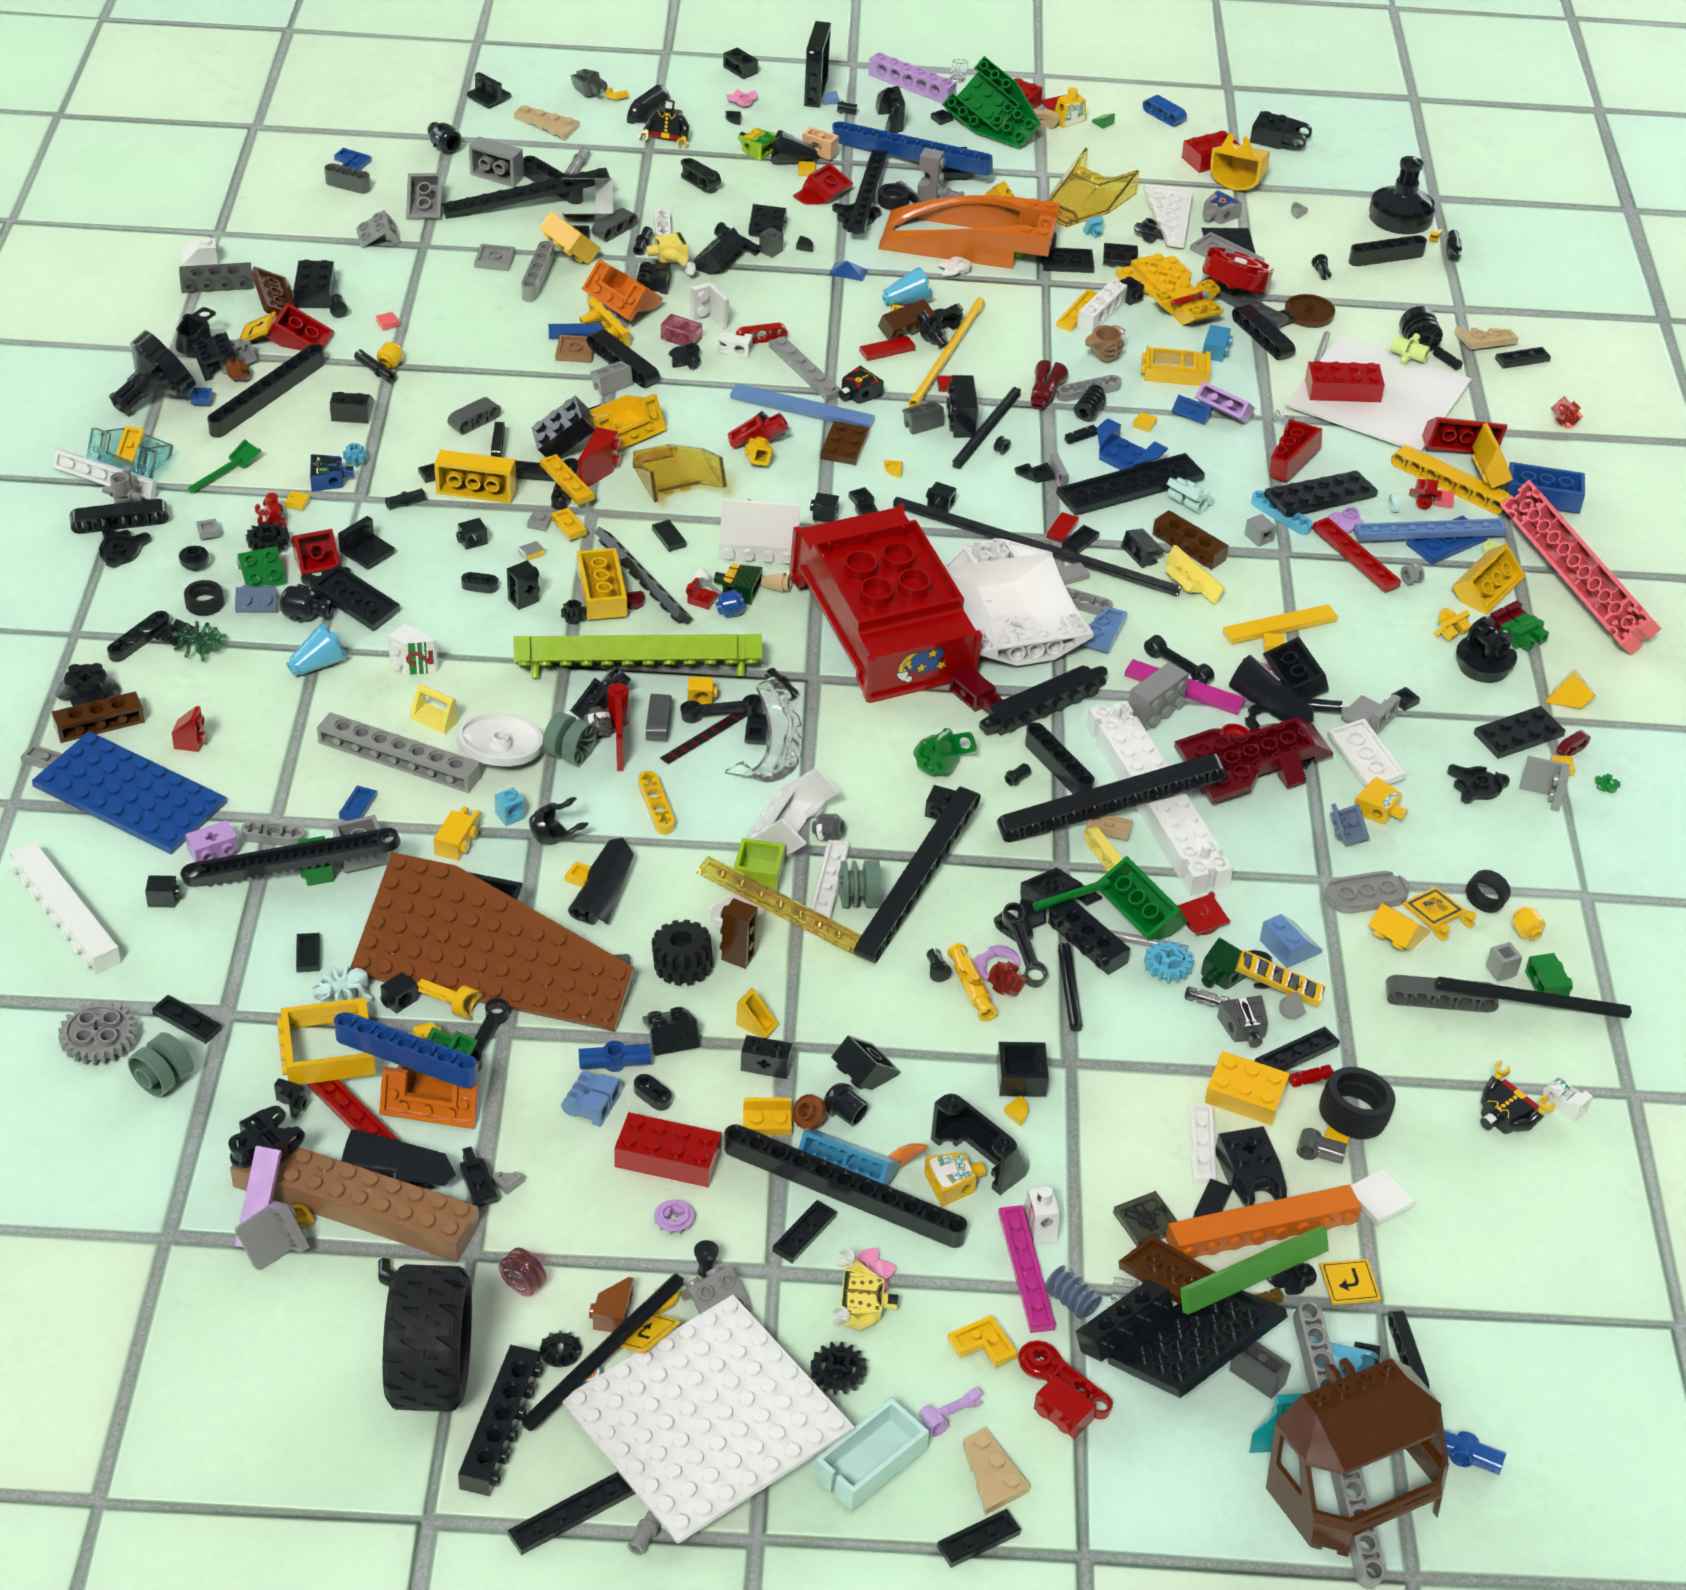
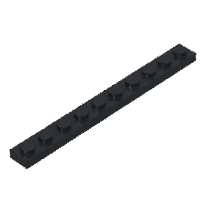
M871 151L848 222L847 232L864 234L888 158V151Z
M606 167L560 178L442 203L445 217L448 219L595 186V179L561 178H610Z

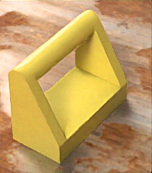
M419 684L411 709V719L446 734L457 724L456 699ZM426 696L446 704V711L426 703Z

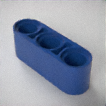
M1154 95L1143 101V109L1146 113L1170 126H1175L1187 119V113L1182 107L1160 95Z

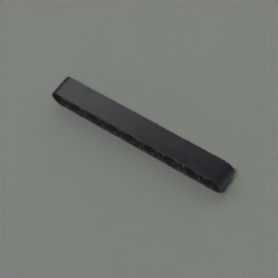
M321 344L307 346L209 414L207 420L210 436L214 438L225 436L325 365L323 346Z

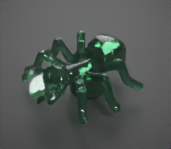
M198 620L195 621V631H192L189 623L183 622V626L178 628L179 632L175 631L172 633L173 636L179 637L178 645L174 647V651L181 648L183 640H189L184 657L187 658L189 656L191 645L195 643V650L200 654L202 662L205 661V654L221 650V638H227V634H221L217 627H211L208 622L205 623L202 631L199 632L200 625Z

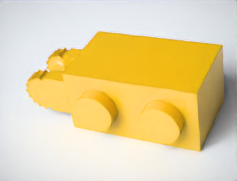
M465 806L459 812L451 810L433 839L434 854L459 861L462 855L467 853L472 839L477 837V825L481 819V811L475 810L471 816L468 815L469 808Z

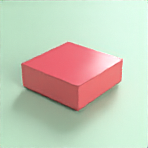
M393 312L376 316V322L382 330L400 326L399 320Z
M1437 489V491H1442V497H1434V506L1453 508L1454 492Z

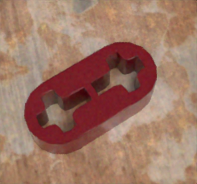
M1579 730L1565 738L1558 745L1556 752L1560 756H1573L1589 744L1591 737L1583 730Z

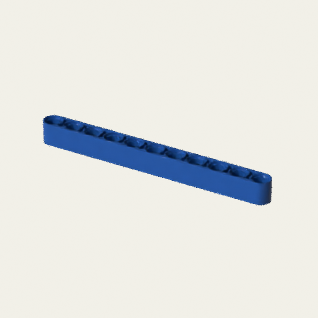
M843 121L832 124L833 134L839 136V144L871 151H888L889 155L920 161V155L924 148L944 151L943 158L946 159L944 167L984 176L993 173V157L989 153Z

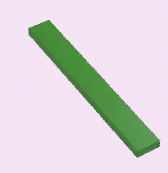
M1318 1226L1180 1288L1183 1313L1191 1314L1329 1251L1327 1227Z

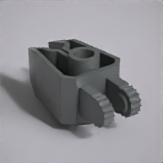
M581 69L576 71L577 74L570 75L574 88L585 96L599 94L601 89L605 90L608 88L607 83L600 78V74L597 71Z

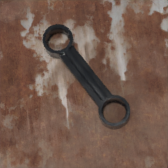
M1153 635L1144 642V649L1150 657L1157 658L1162 656L1190 673L1192 680L1204 684L1214 680V671L1209 665L1202 663L1197 666L1169 649L1166 641L1161 636Z
M750 694L745 696L742 701L701 705L698 701L690 700L682 703L680 710L684 722L694 723L699 721L702 716L744 712L747 716H759L764 712V703L762 696Z
M1011 902L1004 907L1001 919L1005 926L1012 929L1026 967L1023 976L1025 983L1030 987L1037 988L1045 983L1048 970L1043 963L1037 961L1023 923L1025 917L1024 907L1019 903ZM1015 910L1020 913L1021 918L1019 920H1010L1006 916V912ZM1037 969L1042 972L1043 978L1034 980L1029 977L1028 971Z
M502 998L490 999L485 1004L486 1018L474 1038L478 1042L471 1056L479 1061L478 1072L482 1068V1053L498 1024L506 1022L509 1018L508 1003ZM494 1009L503 1010L501 1013H492L490 1011Z

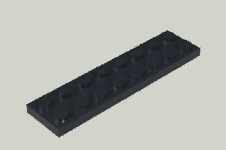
M1186 453L1057 487L1056 494L1072 513L1076 515L1167 490L1170 487L1167 485L1169 478L1177 479L1180 477L1194 483L1204 480L1205 473Z

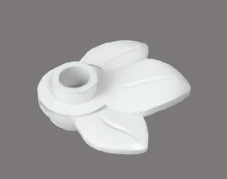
M959 256L938 263V267L945 269L942 277L967 273L971 266L969 260Z

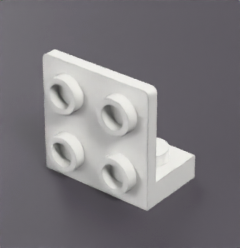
M709 281L691 287L690 317L693 320L710 316L723 329L727 328L728 298Z

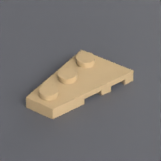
M986 1428L963 1439L965 1454L976 1481L977 1492L981 1497L985 1515L1029 1493L1030 1485Z

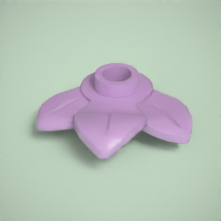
M1346 507L1344 511L1333 512L1328 516L1347 534L1352 532L1355 524L1364 523L1360 519L1358 509L1354 507Z

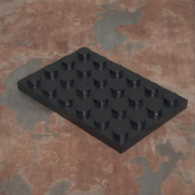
M1243 1290L1208 1305L1196 1313H1183L1182 1306L1176 1304L1173 1307V1311L1110 1355L1107 1360L1109 1365L1181 1398L1288 1317L1287 1311L1284 1307Z

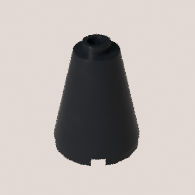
M782 130L777 131L775 137L778 140L776 139L773 143L772 163H799V161L812 162L816 160L817 151L814 146Z

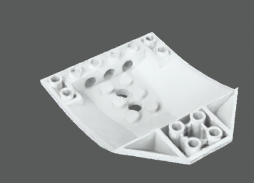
M994 538L989 541H975L965 544L944 565L964 597L963 608L976 631L980 630L983 635L980 649L981 656L1015 666L1051 661L1094 637L1093 631L1079 613L1064 585L1054 561L1053 552L1006 539Z

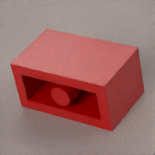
M1055 1375L1036 1393L1034 1410L1042 1418L1048 1419L1056 1425L1062 1433L1068 1434L1075 1439L1094 1420L1097 1405Z

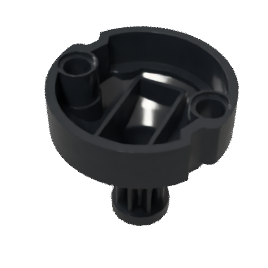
M1404 156L1400 160L1401 170L1395 185L1380 188L1373 193L1369 207V218L1376 226L1386 231L1397 234H1417L1431 227L1435 213V202L1428 194L1418 189L1420 183L1418 178L1420 171L1423 169V161L1415 156Z
M144 330L130 343L135 372L127 378V382L115 393L112 392L108 397L115 409L128 415L142 398L145 399L153 391L182 398L196 385V382L174 353L152 333Z

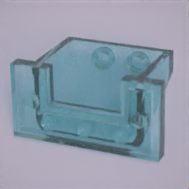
M97 427L91 428L86 455L88 458L121 469L129 466L131 472L153 479L154 471L172 456L174 445L145 434L141 446H137L135 462L115 455L124 428L102 430Z

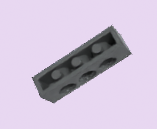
M251 262L179 266L181 293L253 289Z

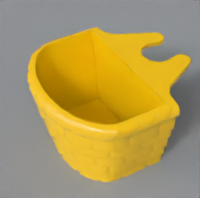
M1230 133L1222 146L1213 147L1211 174L1223 187L1234 191H1247L1254 188L1267 173L1270 151L1252 148L1248 136L1243 137V145L1234 144L1235 136L1233 133Z

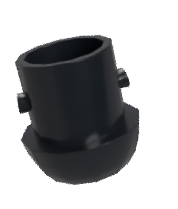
M846 1083L833 1085L824 1097L826 1109L830 1116L837 1115L852 1127L862 1120L869 1108V1104L853 1092V1087Z

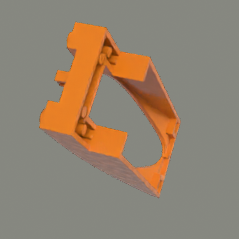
M998 195L954 196L913 203L891 210L879 243V249L948 260L959 256L974 264L1013 269L1016 252L1048 257L1058 221L1060 203L1041 201L1035 198L1028 199ZM909 219L971 227L966 229L894 230V227L904 225L905 221Z

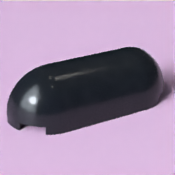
M658 84L635 99L628 110L627 123L634 124V121L646 123L653 111L660 107H665V100H671L668 90Z

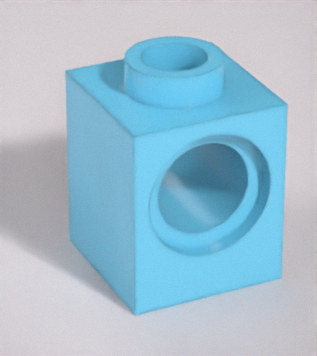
M514 787L494 795L495 814L505 826L525 819L524 799Z

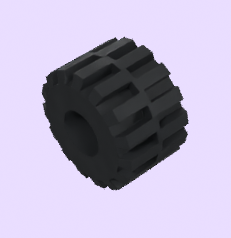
M684 919L683 922L674 920L670 925L665 923L661 926L662 930L657 929L651 943L654 969L659 978H664V982L668 984L674 982L675 985L681 986V983L691 985L695 980L700 982L704 979L703 975H709L711 967H713L711 935L706 927H701V923H690V920Z

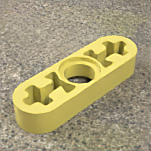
M1097 826L1084 830L1086 844L1107 871L1111 870L1122 860L1121 856Z

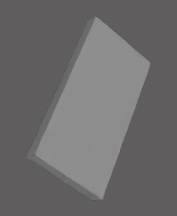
M1209 232L1190 245L1191 251L1205 258L1210 247L1225 248V252L1234 253L1237 251L1263 262L1265 258L1212 232Z

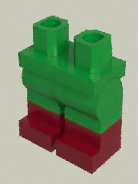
M1517 600L1504 606V608L1502 607L1490 613V617L1494 619L1495 627L1498 630H1507L1513 635L1512 647L1514 649L1523 647L1526 650H1530L1535 646L1536 640L1541 644L1548 640L1549 632L1543 628L1544 621L1525 612L1522 609V604Z

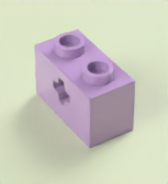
M228 820L185 834L187 850L194 862L226 857L239 852L237 835Z

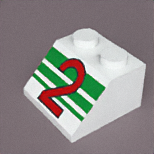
M406 623L388 635L390 666L405 675L436 673L438 671L437 643L435 638Z

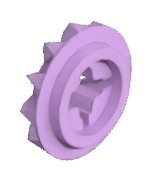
M681 1200L665 1201L655 1210V1224L659 1225L660 1231L667 1230L669 1234L672 1231H677L680 1234L684 1229L689 1230L691 1223L694 1222L693 1209L689 1204ZM671 1212L678 1218L677 1222L670 1218Z

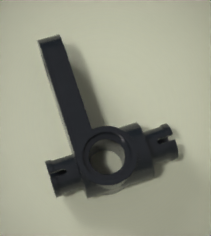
M959 303L954 304L932 316H929L926 311L921 312L917 316V319L921 322L919 325L921 336L932 344L936 343L939 349L947 345L948 340L944 337L946 332L943 330V323L957 317L963 311Z

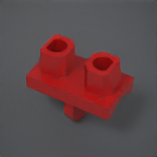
M1417 479L1416 487L1410 488L1409 494L1418 495L1416 504L1420 509L1430 508L1432 497H1442V491H1437L1438 480Z

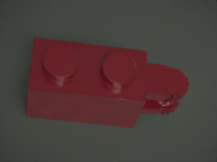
M970 665L950 676L949 690L974 712L983 709L986 713L990 714L991 705L1003 700L995 692L996 687Z

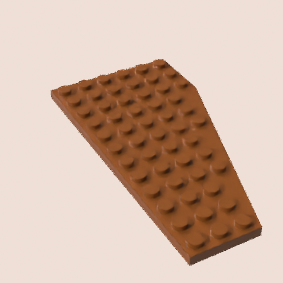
M394 852L391 853L350 966L352 970L354 968L363 969L367 972L368 979L380 982H387L403 972L416 984L422 978L454 991L466 985L482 992L483 996L477 1001L478 1003L486 1004L490 999L502 998L507 1001L510 1010L613 1032L616 1031L634 973L632 965L462 868L452 864Z

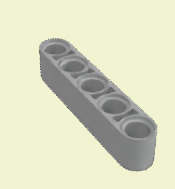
M542 241L538 244L522 279V299L524 301L533 302L537 300L554 262V244L550 241Z

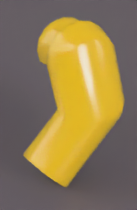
M612 87L604 90L605 97L608 99L621 100L629 97L627 90L614 93Z

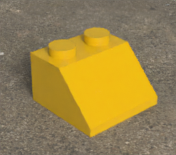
M1381 903L1368 925L1374 929L1372 932L1374 935L1383 940L1385 937H1388L1392 940L1391 945L1401 951L1404 948L1411 951L1430 933V930L1383 903Z

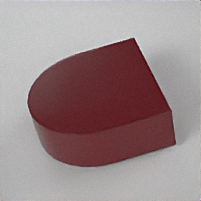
M642 591L626 592L628 609L637 610L644 606Z

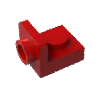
M696 577L692 583L687 585L686 594L687 603L709 610L718 598L717 592L700 587V578Z

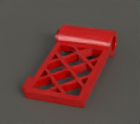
M615 683L608 687V711L611 714L612 725L616 728L617 771H623V727L629 723V689L622 683Z

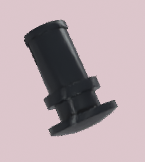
M1318 254L1313 257L1311 261L1312 266L1319 271L1321 279L1327 280L1326 274L1330 278L1332 274L1328 268V257L1325 254Z
M334 294L331 297L330 313L336 318H342L347 314L348 308L342 300L343 297L340 294Z
M932 948L926 954L930 963L929 975L933 981L943 982L951 976L952 969L943 960L940 950L935 948V954Z
M710 1240L700 1241L694 1247V1255L699 1263L698 1274L702 1278H707L706 1272L713 1269L714 1262L719 1254V1247Z

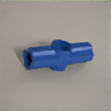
M609 1041L604 1047L578 1049L580 1069L605 1067L608 1071L618 1072L629 1065L651 1064L650 1044L624 1045L620 1041Z
M1444 1429L1447 1455L1450 1456V1460L1455 1465L1460 1467L1474 1465L1500 1475L1506 1452L1480 1443L1478 1437L1470 1432L1462 1431L1456 1434Z

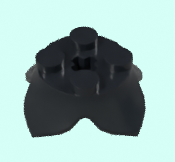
M72 664L68 667V672L58 686L55 696L59 699H66L68 697L70 698L71 705L76 706L101 700L103 695L114 697L120 694L121 690L117 682L106 674L102 664Z

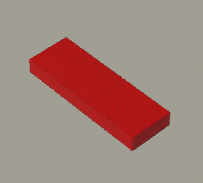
M903 336L860 346L859 352L866 361L914 351L915 344L909 336Z

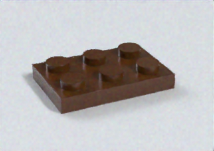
M834 421L820 452V459L856 466L869 436L870 428Z

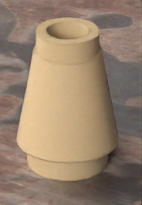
M786 573L762 576L761 585L763 588L785 593L791 589L792 578L791 575Z

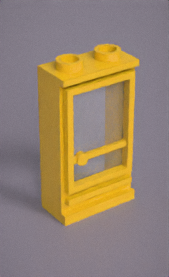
M1146 346V353L1142 352L1141 373L1144 374V381L1201 386L1203 381L1209 383L1211 372V352L1206 351V353H1196V351L1149 348V346Z

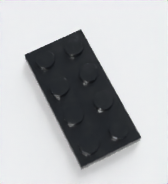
M339 564L311 584V590H314L322 598L329 599L334 606L372 631L400 610L399 603Z
M1538 706L1476 727L1473 734L1497 759L1564 737L1566 730L1542 706Z

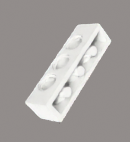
M1111 280L1079 310L1077 329L1092 334L1095 327L1104 324L1125 303L1127 285L1117 280Z

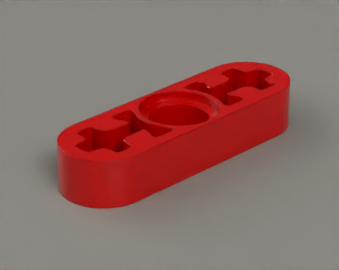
M780 322L744 326L736 331V335L739 336L753 333L752 344L766 343L778 337H787L788 335L785 325ZM760 331H766L764 336H757Z

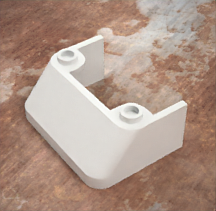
M818 767L812 769L782 787L773 796L746 838L785 844V856L791 857L796 850L807 843L798 834L806 820L812 815L814 817L818 816L824 809L822 806L825 801L839 794L840 790Z

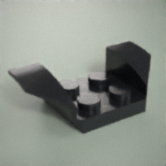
M899 86L887 87L878 93L875 108L878 115L889 114L885 131L899 133L903 131L905 101Z
M1057 867L1021 882L1020 904L1025 909L1023 922L1028 924L1031 929L1046 923L1045 908L1036 911L1033 907L1034 902L1085 885ZM1092 892L1077 897V899L1088 905L1102 899V896L1097 892Z

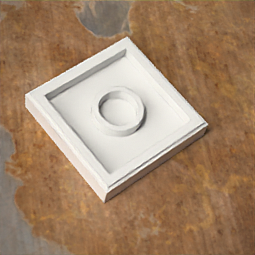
M1384 1168L1350 1185L1362 1206L1361 1210L1376 1226L1414 1207L1415 1200Z

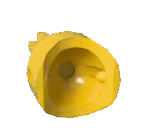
M422 978L420 982H417L418 992L451 1004L453 1015L466 1020H473L472 1012L480 997L483 996L481 991L466 985L454 991Z

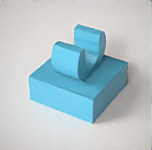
M1098 216L1087 219L1083 228L1085 235L1092 234L1094 238L1101 237L1099 232L1103 231V217Z

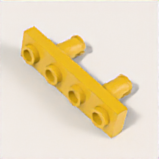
M593 296L588 298L589 312L579 317L580 323H594L596 321L602 323V326L625 345L630 346L631 334L628 328H624L619 319H615L612 313L606 310L600 301H597Z

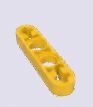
M643 771L638 776V786L655 830L663 835L670 834L675 829V819L658 776L653 771ZM651 793H656V794H658L659 796H657V797H650V796H648V795L651 794ZM655 808H663V809H665V810L658 812V811H655L654 809H655Z

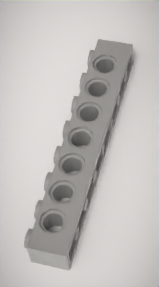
M331 712L317 727L318 743L466 793H470L481 778L480 762Z

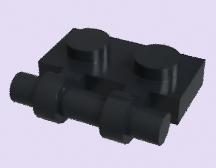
M1104 243L1103 264L1110 265V267H1115V265L1130 266L1131 260L1138 257V245Z

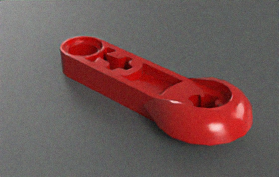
M1036 1340L1030 1341L1021 1347L1018 1353V1363L1026 1375L1047 1382L1056 1375L1074 1389L1079 1390L1083 1388L1084 1392H1079L1085 1397L1090 1398L1092 1402H1103L1107 1406V1409L1103 1411L1096 1409L1095 1419H1106L1110 1415L1113 1405L1112 1399L1063 1361L1053 1345L1045 1341ZM1035 1357H1043L1044 1360L1040 1359L1039 1361L1035 1360Z

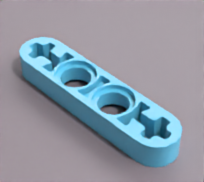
M1258 490L1253 492L1251 504L1300 535L1311 533L1312 520L1301 513L1284 516L1278 509L1271 508L1276 507L1264 496V491Z

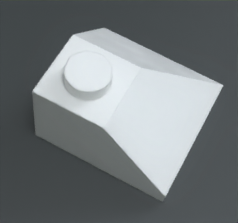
M206 237L182 245V266L218 264L215 238Z

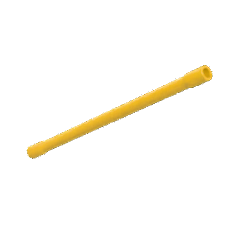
M977 298L949 343L917 391L908 402L910 407L920 405L924 395L977 314L981 312L985 305L984 299Z

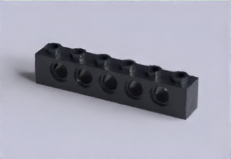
M510 1344L459 1470L458 1481L460 1490L490 1497L493 1488L499 1486L502 1475L501 1467L503 1464L506 1465L508 1463L511 1442L515 1443L519 1432V1427L517 1426L527 1413L526 1403L528 1399L532 1400L534 1396L536 1378L540 1379L543 1373L544 1363H541L540 1351Z

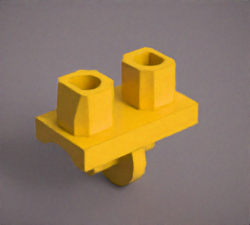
M1448 608L1442 609L1439 612L1438 622L1441 623L1440 629L1436 630L1434 634L1436 637L1443 635L1448 642L1454 640L1459 635L1455 628L1462 635L1466 634L1471 627L1470 622L1467 620L1470 613L1468 610H1465L1456 615L1455 611H1451Z

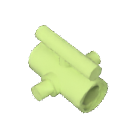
M1415 333L1409 340L1396 335L1391 344L1390 351L1400 354L1402 357L1400 363L1406 365L1410 359L1426 363L1430 347L1419 344L1420 335Z

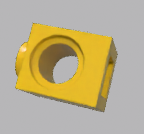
M689 676L688 701H698L701 705L712 704L713 698H717V686H713L714 677Z

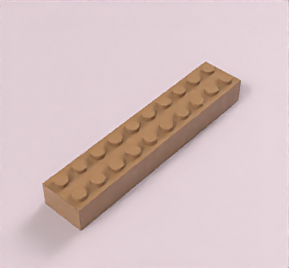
M298 1147L280 1160L272 1200L291 1206L297 1204L304 1205L309 1209L310 1213L458 1262L479 1226L478 1206ZM232 1165L230 1170L233 1187L246 1191L251 1166L237 1168Z

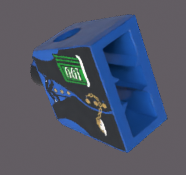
M311 454L310 481L312 492L342 488L343 478L354 477V466H343L342 457Z

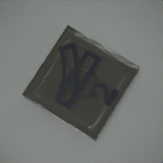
M1156 1191L1114 1206L1113 1214L1136 1246H1139L1151 1235L1160 1240L1166 1238L1168 1223L1177 1221Z

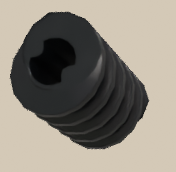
M1099 385L1089 386L1074 406V413L1081 420L1086 422L1092 421L1105 404L1106 396L1103 388Z

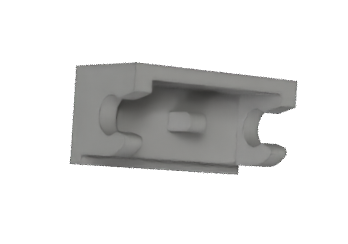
M623 361L590 372L593 387L595 390L598 389L599 394L602 396L633 385L631 366Z

